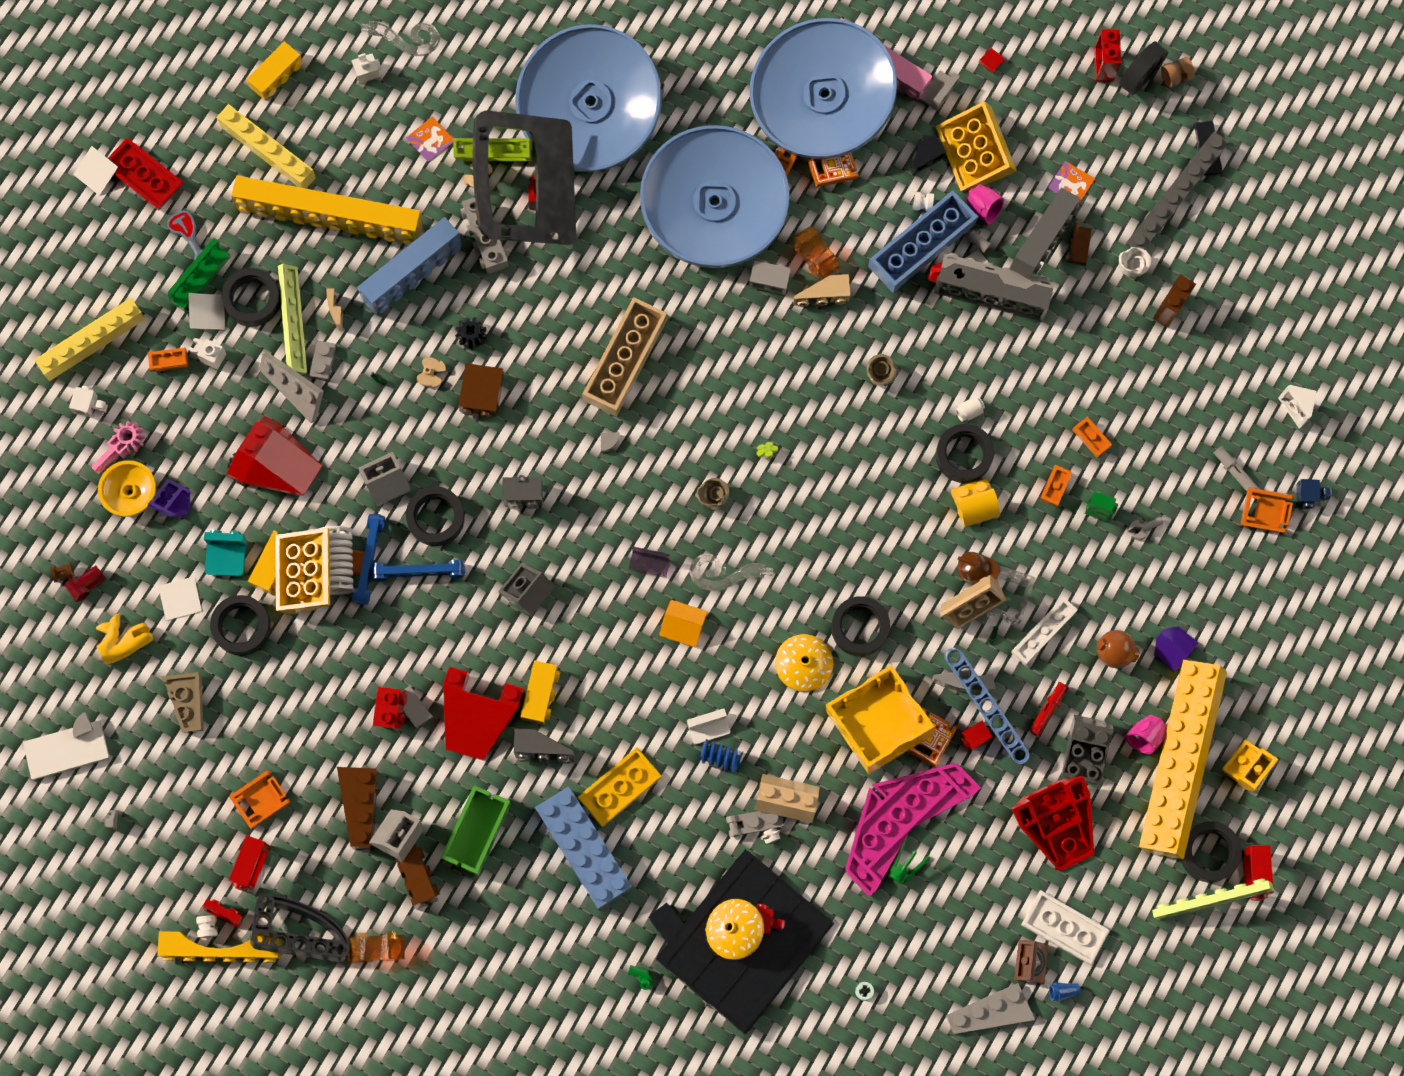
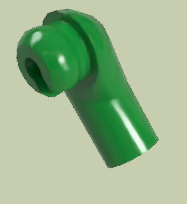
M630 965L628 975L638 977L641 988L649 990L653 985L649 971Z

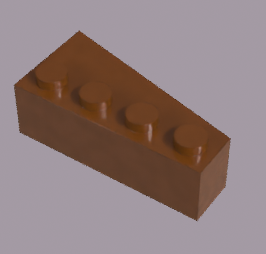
M415 843L403 862L397 858L395 860H397L398 869L405 880L407 892L412 898V905L418 910L439 901L437 895H440L436 883L432 885L430 877L433 875L429 865L425 866L422 859L425 858L422 848H417Z

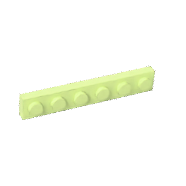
M281 264L278 266L286 363L287 366L300 375L307 374L298 267Z
M1259 879L1255 880L1253 885L1239 884L1229 891L1227 889H1219L1213 895H1197L1194 900L1188 901V898L1176 901L1177 904L1170 906L1169 903L1160 904L1157 906L1158 909H1154L1152 912L1154 918L1160 920L1272 892L1274 888L1270 881Z

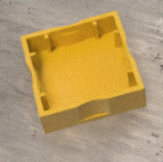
M892 665L870 677L861 686L847 691L826 704L827 714L868 775L935 734L934 725L921 706L911 697L907 686Z

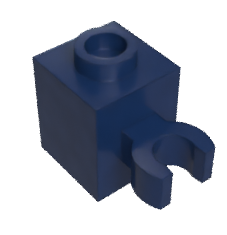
M1300 479L1296 483L1297 506H1303L1304 509L1316 507L1320 503V498L1330 499V496H1333L1332 488H1320V480Z

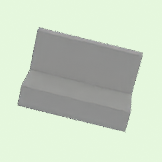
M940 70L921 95L920 100L938 111L958 84L960 76L953 72L950 77Z

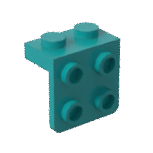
M210 530V532H204V541L207 543L205 573L216 576H243L247 543L244 534H241L240 531L222 533L220 530Z

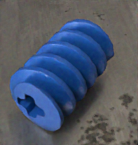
M706 739L700 757L703 764L707 760H709V766L716 762L718 769L724 764V771L731 767V772L734 774L740 765L743 751L738 755V749L735 748L731 753L730 746L723 750V744L716 748L715 741L709 746L708 739Z

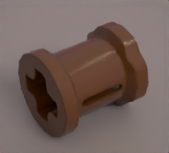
M71 562L63 566H51L54 583L62 579H72L75 577Z

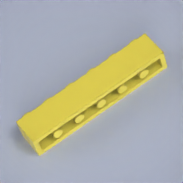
M229 104L216 117L220 127L296 186L306 189L315 180L316 177L312 168Z
M129 298L37 357L34 361L45 377L51 381L143 322L145 318L132 298Z

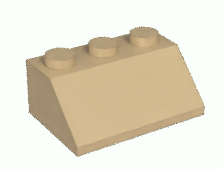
M990 575L982 578L975 585L965 588L958 595L947 599L946 602L941 604L940 614L956 629H959L1005 602L1006 598L999 583Z
M762 774L755 810L812 823L820 787Z

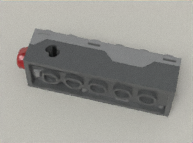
M945 253L943 262L932 266L929 275V281L936 283L934 294L1042 322L1048 311L1055 284L1054 281L1047 277L1039 278L1032 275L1030 279H1027L1008 267H996L993 263L984 264L974 258H961L954 253Z

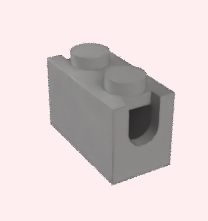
M765 260L754 261L749 288L786 295L791 268L784 264H769Z

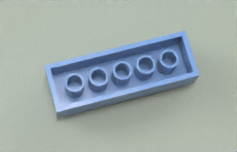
M951 191L870 258L868 267L894 293L975 226L978 216L954 191Z
M446 217L442 218L358 286L363 302L375 315L385 312L393 301L400 300L404 295L403 293L408 289L412 290L415 288L419 280L427 278L435 267L442 266L450 255H455L460 251L462 243L459 232Z
M569 786L535 807L538 815L598 910L632 890L631 884Z

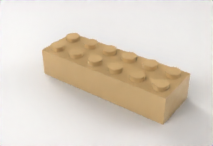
M633 297L582 394L584 402L617 417L667 322L666 312Z

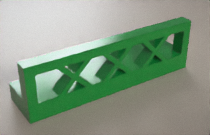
M216 238L209 242L167 292L169 302L184 312L189 308V293L200 294L231 258L228 252L220 248L219 241Z

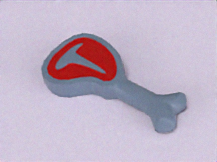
M180 211L169 218L167 226L172 234L183 237L189 243L196 259L203 251L195 240L196 223L188 211Z

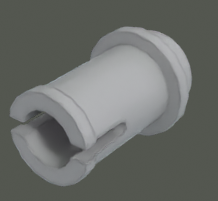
M973 230L967 239L969 243H973L984 253L991 243L978 234L979 231Z

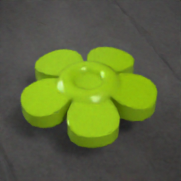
M767 442L765 445L761 444L757 447V456L763 457L765 455L766 458H770L773 456V453L778 451V447L772 442Z

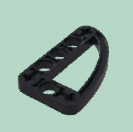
M262 894L257 898L250 944L254 949L342 962L347 959L350 951L348 938L342 928L330 917L313 907L289 898L271 894ZM263 901L267 902L266 912L262 911ZM274 907L299 914L318 923L329 931L336 940L272 931ZM265 918L268 924L260 925L257 919ZM258 936L262 937V942H258ZM276 939H283L285 945L277 946L274 941ZM303 942L305 948L297 949L295 943ZM316 945H323L325 951L317 952L314 947ZM338 949H342V955L338 954Z

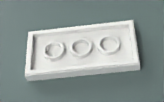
M101 721L91 722L94 731L76 739L73 736V728L24 741L23 745L31 779H40L110 759Z
M1041 890L1021 926L1089 965H1092L1110 932L1109 929Z

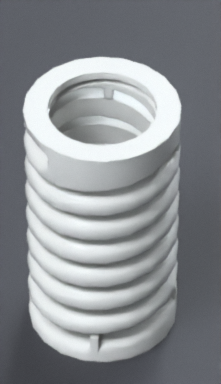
M345 526L319 528H329V531H337V533H329L330 595L352 593L354 591L353 579L351 578L353 571L350 570L353 568L351 563L353 561L351 556L353 553L351 549L353 546L351 542L352 529Z

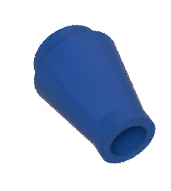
M1054 982L1053 985L1049 986V995L1052 1001L1060 1002L1074 996H1079L1080 987L1078 983Z

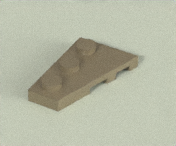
M201 673L161 676L168 690V696L173 703L174 712L182 732L204 731Z

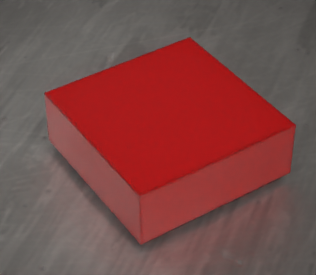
M990 48L979 60V63L993 74L1004 62L1005 58L993 48Z

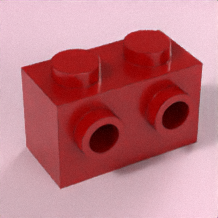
M378 686L373 726L401 729V725L405 721L403 709L407 703L406 690Z

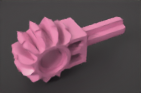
M127 421L126 426L120 423L119 426L121 428L114 429L116 435H113L107 442L110 448L92 465V469L96 473L100 474L119 455L124 459L128 454H131L132 449L138 452L137 446L144 445L141 440L146 439L145 435L142 434L144 430L142 427L138 428L139 425L136 422L131 424L130 421ZM128 434H133L132 439L125 441V437Z

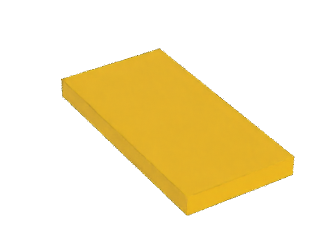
M636 747L581 793L577 799L603 828L658 782L662 775Z

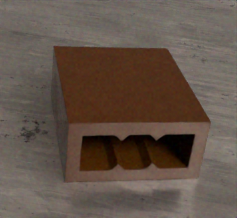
M1180 274L1152 319L1169 328L1190 296L1196 283Z
M465 363L458 404L459 411L462 414L468 416L480 414L484 418L497 417L504 378L503 368Z

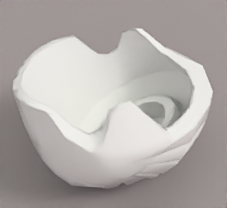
M1132 247L1122 252L1119 256V268L1128 277L1141 276L1151 265L1150 255L1142 248Z

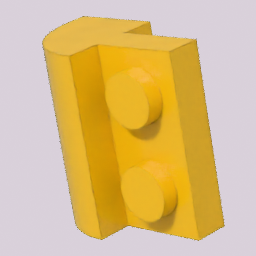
M987 479L951 489V495L958 508V515L964 527L1000 517L996 493L994 489H991Z
M1245 739L1223 767L1222 772L1237 781L1238 785L1242 788L1254 792L1277 763L1278 759L1263 748L1260 750Z

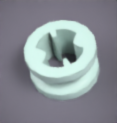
M862 982L857 985L855 993L860 1000L865 1001L873 996L874 989L870 983ZM863 986H867L870 989L867 997H863V994L860 995L859 993Z

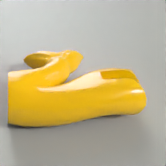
M120 614L114 615L109 622L98 625L96 629L107 634L106 638L97 645L105 665L120 661L152 642L154 638L148 632L149 627L147 624L141 623L130 628L118 644Z

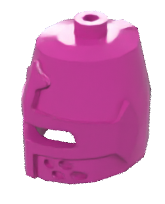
M980 184L969 191L967 205L984 224L989 226L999 216L1004 205V199L995 190Z
M1148 715L1131 728L1124 737V740L1135 750L1144 754H1152L1162 743L1166 735L1167 726L1161 718Z

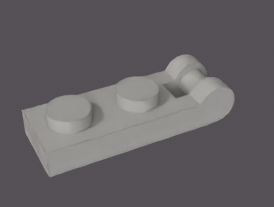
M761 811L726 817L727 824L730 826V837L784 827L782 816ZM742 821L743 828L738 829L737 822Z

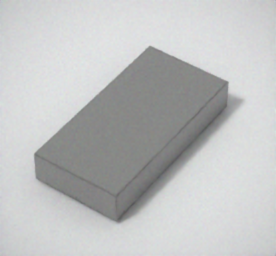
M408 686L404 689L407 694V703L403 711L417 729L433 717L413 689Z

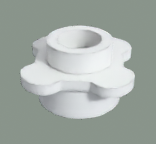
M775 828L763 832L764 836L761 838L766 844L781 839L779 836L780 830L775 831Z

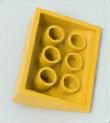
M983 101L936 126L961 192L973 189L980 184L985 185L1000 180L1017 171L993 109L986 102Z
M329 528L276 535V611L291 615L309 612L330 605Z

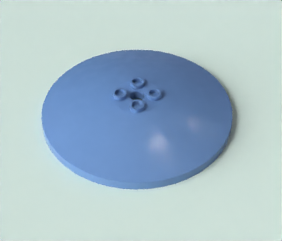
M834 18L808 20L780 33L762 51L754 66L750 81L752 110L764 134L781 149L810 159L840 157L866 145L885 126L894 108L897 94V78L894 64L889 52L881 41L860 25ZM824 90L830 92L826 98L820 96V93Z
M593 24L578 25L564 29L543 41L524 64L517 82L515 96L517 114L565 119L571 123L573 165L576 172H597L610 169L635 155L653 133L660 115L662 102L660 78L652 59L644 48L622 31L608 26ZM590 97L596 99V103L593 106H587V100ZM522 131L525 138H529L532 141L530 132Z
M701 126L686 130L672 137L652 156L643 174L640 204L648 230L658 244L668 253L692 265L707 268H724L751 260L773 243L786 220L789 207V186L780 161L761 140L745 131L728 126ZM712 198H717L720 203L713 206L709 201Z

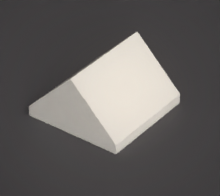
M1289 385L1278 399L1300 429L1312 416L1317 391Z

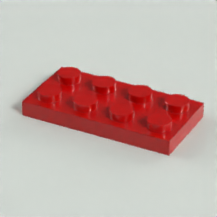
M126 138L108 157L118 167L113 175L158 211L184 184L182 180L129 138Z

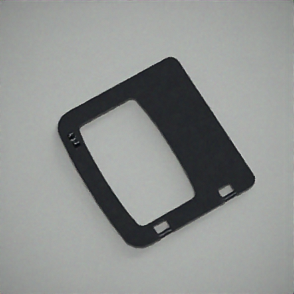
M489 110L477 114L473 127V180L477 223L480 232L489 239L558 245L574 244L577 237L571 123L565 119ZM490 127L528 131L531 134L536 176V216L533 227L498 224L493 220L488 168ZM501 229H508L509 235H502ZM551 233H557L558 239H551Z

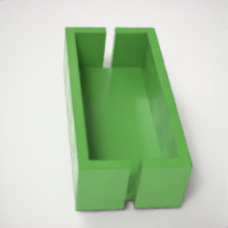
M474 785L441 859L458 868L461 864L463 870L479 876L510 809L511 802L495 794L492 800V795L489 791Z

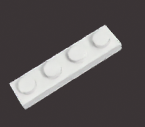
M1063 597L1011 653L1026 665L1078 609Z

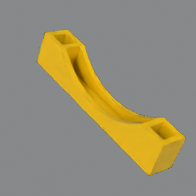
M159 931L157 956L163 957V961H175V958H183V961L194 962L195 958H203L204 962H215L216 958H223V962H235L236 959H243V962L254 963L256 959H264V963H276V959H281V953L254 949L250 944V940L234 947L217 949L198 945L181 932ZM258 936V942H262V937ZM282 939L274 941L277 946H282Z

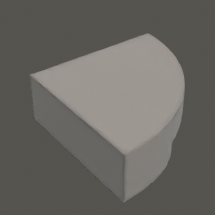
M620 432L601 433V453L608 452L618 443Z
M86 712L82 713L74 722L73 736L75 739L94 731Z
M110 810L105 827L109 830H117L118 810Z

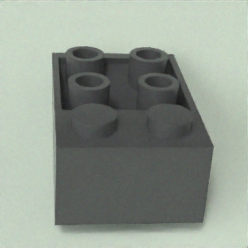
M1073 715L1061 776L1069 778L1083 776L1087 782L1100 784L1114 730L1111 722Z
M515 729L514 755L515 758H519V761L531 762V759H539L541 763H550V760H558V763L569 764L570 761H574L573 750L537 730Z

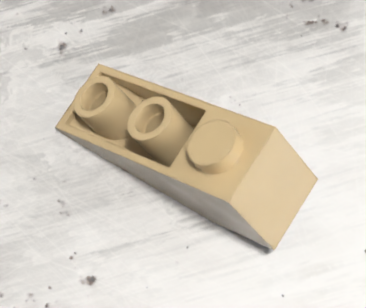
M849 274L826 277L795 295L793 305H798L799 307H805L809 304L824 306L828 303L842 305L849 302Z

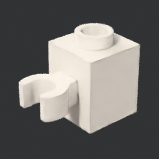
M364 53L358 55L359 58L351 60L359 84L380 77L379 70L382 68L379 60L374 59L373 54L366 55Z
M194 338L193 341L198 344V347L195 349L189 347V351L192 354H197L202 363L218 370L226 356L224 348L208 339L202 344L199 339Z
M82 386V388L75 387L69 409L74 414L92 418L94 409L106 412L108 405L104 401L97 400L98 396L92 388Z

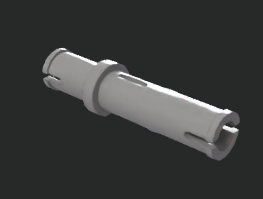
M1223 445L1213 453L1224 465L1223 468L1225 470L1228 469L1246 491L1248 487L1260 489L1238 465L1237 459L1235 457L1232 458Z

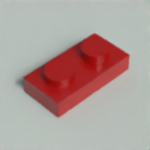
M206 899L202 905L205 912L215 915L217 918L237 928H240L243 923L239 911L233 908L228 910L222 907L223 904L215 899L212 901Z

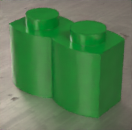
M1094 490L1084 514L1106 522L1108 518H1112L1117 510L1118 503H1115L1117 499Z

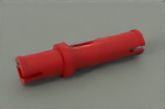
M1058 682L1052 694L1048 695L1046 698L1047 702L1028 730L1036 737L1040 736L1055 709L1060 707V701L1069 689L1067 685Z

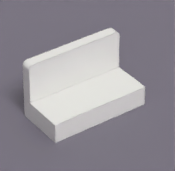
M725 709L687 720L694 745L703 743L706 739L709 741L730 734L731 731L726 719Z

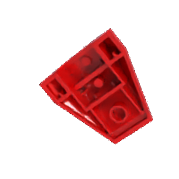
M263 416L256 421L238 448L226 475L246 485L304 496L321 470L322 465L282 424L267 416Z
M1083 776L1062 779L1024 796L1011 808L1018 826L1059 872L1094 856L1091 797Z

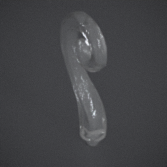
M369 21L368 24H361V31L368 32L369 36L384 37L401 51L413 56L431 54L438 48L440 43L439 32L428 23L416 24L410 32V38L413 43L419 45L424 43V39L419 37L418 33L421 31L428 32L431 40L424 46L410 45L391 27L382 22Z
M703 554L696 557L689 569L692 581L698 587L708 591H719L729 588L749 577L764 579L765 575L773 576V568H766L765 563H750L739 568L724 579L718 581L706 580L700 575V567L703 563L710 562L713 564L714 568L706 572L708 578H715L722 571L720 560L712 554Z

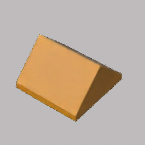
M671 600L665 612L659 636L696 648L708 611Z

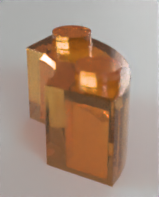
M809 226L792 237L796 253L802 255L813 276L817 275L823 280L840 269L834 253L827 247L820 233L813 227Z
M386 931L384 935L380 936L356 933V937L348 938L350 946L349 962L405 959L404 935H396V931Z

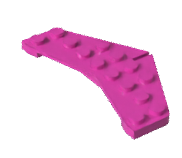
M949 764L872 784L883 796L884 800L869 787L845 868L847 875L868 897L877 890L911 828L972 797L981 789L958 764Z

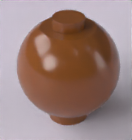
M1109 631L1097 642L1098 656L1110 668L1119 669L1126 667L1131 662H1136L1139 658V648L1136 647L1132 636L1125 631Z

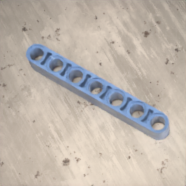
M949 648L945 652V660L1010 758L1018 764L1026 763L1029 759L1027 748L969 661L959 649ZM953 652H958L959 659L956 662H951L949 659L950 654ZM964 668L970 670V675L967 678H961L960 672ZM976 684L980 685V692L978 694H972V686ZM985 701H991V708L987 711L983 710L982 704ZM996 717H1001L1002 724L995 727L993 720ZM1007 733H1012L1013 740L1009 743L1004 742V736ZM1022 749L1024 751L1023 757L1016 759L1015 752Z

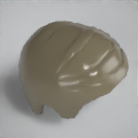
M878 354L868 361L866 367L867 376L874 385L887 386L896 378L897 367L894 360L889 356Z
M711 478L698 487L696 496L703 507L710 510L718 509L727 501L729 487L722 479Z

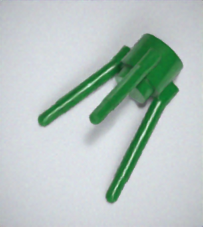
M907 837L896 854L893 865L889 869L891 872L889 877L901 885L904 881L907 883L930 860V856H927L909 872L907 867L917 854V851L914 850L903 866L899 864L897 867Z

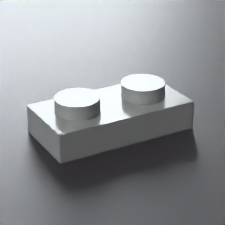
M317 340L309 374L310 378L329 381L336 350L335 343Z

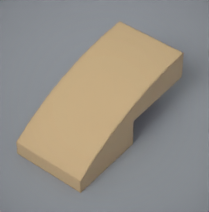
M327 289V302L331 316L338 330H343V310L341 307L336 306L335 289Z

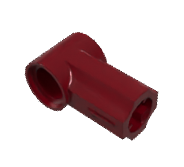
M95 565L80 577L76 576L70 579L64 587L74 601L79 602L85 599L90 594V591L105 581L106 578Z

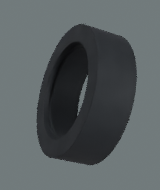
M1152 42L1129 66L1122 76L1119 85L1131 95H1134L1156 73L1169 52L1158 42Z
M246 268L235 272L227 279L222 290V302L228 315L236 323L243 326L257 327L264 325L274 318L280 308L281 296L275 280L267 272L257 268ZM247 282H259L269 290L267 305L256 313H244L234 306L233 299L236 290Z
M958 424L946 430L941 436L936 448V462L940 471L950 480L959 483L974 482L982 478L989 470L994 458V446L989 435L980 427L972 424ZM958 437L972 438L981 446L983 460L974 469H958L948 460L946 452L948 444Z
M438 486L424 488L410 499L406 508V521L410 532L419 542L425 545H446L456 539L463 529L465 515L461 501L452 491ZM433 499L447 502L454 510V519L450 527L436 534L424 531L417 523L419 508L425 502Z
M235 595L226 598L214 609L210 619V630L214 640L223 650L233 655L243 656L258 651L266 643L271 632V620L266 609L259 601L250 596ZM236 608L251 609L259 618V628L256 635L244 643L229 641L225 638L222 631L224 618L230 611Z
M865 596L849 598L841 603L834 613L831 623L833 639L837 646L847 654L853 656L871 655L877 652L887 640L890 632L889 615L885 608L872 598ZM855 609H865L873 613L879 622V634L877 637L866 644H856L850 641L842 630V620L848 612Z
M1214 821L1203 822L1191 828L1184 859L1180 860L1184 869L1193 878L1202 882H1218L1229 877L1238 868L1242 857L1241 843L1234 831L1228 826ZM1212 833L1225 841L1229 850V857L1222 869L1208 871L1201 868L1195 862L1192 855V846L1199 835Z

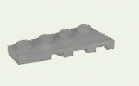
M270 353L262 354L259 370L310 423L315 422L324 391Z
M1019 983L945 1015L953 1034L1035 1020Z

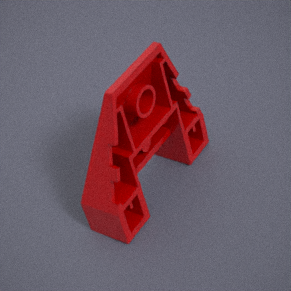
M449 666L443 684L445 749L483 761L501 734L509 726L514 716L519 712L525 690L522 687L505 683L500 701L465 691L469 673Z

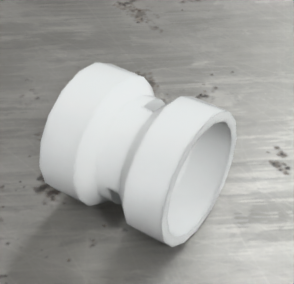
M915 192L913 210L923 208L925 211L930 210L933 207L934 194L928 193L924 195L921 192Z
M210 915L196 918L200 928L197 931V938L218 936V931L215 928L217 916Z

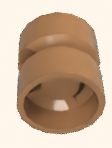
M1183 57L1176 60L1175 63L1170 62L1161 66L1163 81L1169 88L1179 85L1181 81L1187 82L1195 77L1193 64L1188 57Z

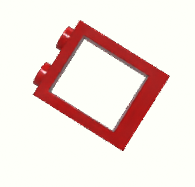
M1101 29L1094 47L1096 82H1114L1121 66L1120 29Z
M246 835L229 877V881L233 883L232 887L246 893L248 889L254 891L271 847L269 844Z
M1251 845L1243 849L1244 884L1246 886L1253 885L1254 881L1259 879H1265L1273 884L1271 845ZM1274 891L1252 896L1251 901H1262L1268 898V895L1273 894Z

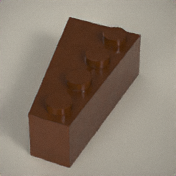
M337 767L350 846L352 849L373 850V845L369 842L374 836L379 772L376 768Z

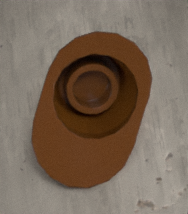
M967 552L961 557L958 556L957 573L962 579L976 584L982 578L991 575L997 580L999 566L993 559L976 552Z

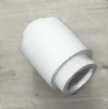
M973 397L959 404L955 411L961 422H968L983 414L985 406L980 398Z

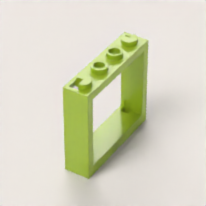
M453 138L454 158L456 160L473 161V138ZM489 138L488 161H533L532 141L529 138Z

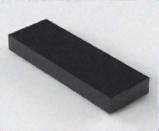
M1213 121L1197 122L1194 124L1198 150L1215 132ZM1220 155L1204 176L1222 174Z

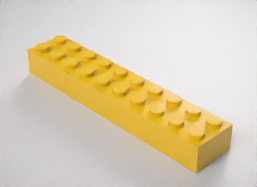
M236 175L231 195L237 210L244 214L251 212L261 217L272 216L281 221L288 219L293 220L297 224L309 223L317 228L324 226L334 231L345 230L354 235L361 233L366 234L370 238L382 237L390 242L395 240L402 241L407 245H410L421 236L423 228L420 210Z
M1183 660L1139 845L1147 853L1184 859L1227 671L1221 665Z

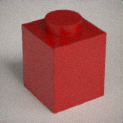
M982 720L963 731L960 735L962 737L960 741L964 748H969L971 752L991 740L993 736Z

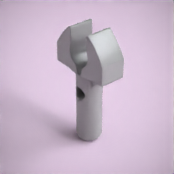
M1159 517L1144 524L1139 523L1138 520L1133 521L1128 531L1135 528L1141 530L1139 534L1132 535L1131 539L1139 541L1146 537L1145 532L1163 524V519Z

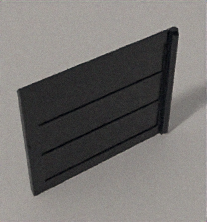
M745 849L655 960L740 1032L746 1035L835 923ZM731 899H741L756 907L757 904L768 905L769 909L774 910L772 919L784 920L785 927L783 930L771 928L770 934L767 936L763 935L760 945L751 955L743 959L730 960L719 956L710 947L706 936V926L710 914L719 904ZM730 924V925L728 926V930H729V931H730V930L732 929V927H733L732 924Z

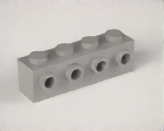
M475 197L462 201L463 208L460 211L463 219L468 220L469 225L466 227L469 236H474L475 241L472 243L475 252H479L481 258H479L481 268L486 269L487 274L509 267L500 240L486 238L478 228Z

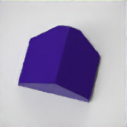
M167 479L154 498L150 500L148 506L169 517L186 516L191 509L190 490Z
M1179 626L1167 628L1156 638L1154 656L1175 672L1183 663V660L1198 645V642Z

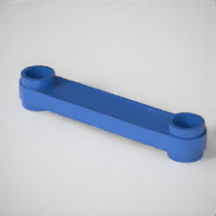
M369 514L367 520V529H369L358 588H354L352 602L359 605H368L370 601L371 590H368L371 568L374 562L379 531H383L385 525V516L381 514Z
M451 560L449 564L387 566L385 563H374L371 568L372 581H386L387 578L449 575L450 578H463L465 576L463 560Z

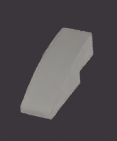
M970 670L960 672L961 678H967L970 675ZM954 672L936 674L932 678L935 684L954 691L967 693ZM993 674L979 676L989 693H993L995 691ZM978 684L973 685L971 688L972 693H979L981 690Z

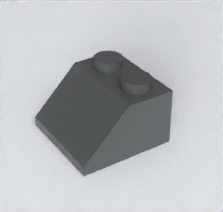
M521 563L498 593L521 611L532 616L545 598L551 594L555 585L542 572Z

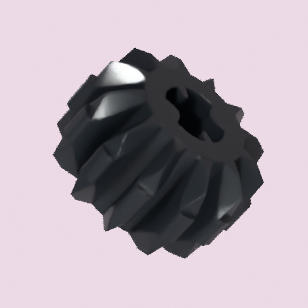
M466 317V322L459 321L460 327L455 328L457 332L455 337L459 340L460 345L465 344L466 349H469L470 345H473V348L476 349V344L483 345L482 339L487 338L485 334L487 329L483 326V321L477 322L476 317L469 321V318Z

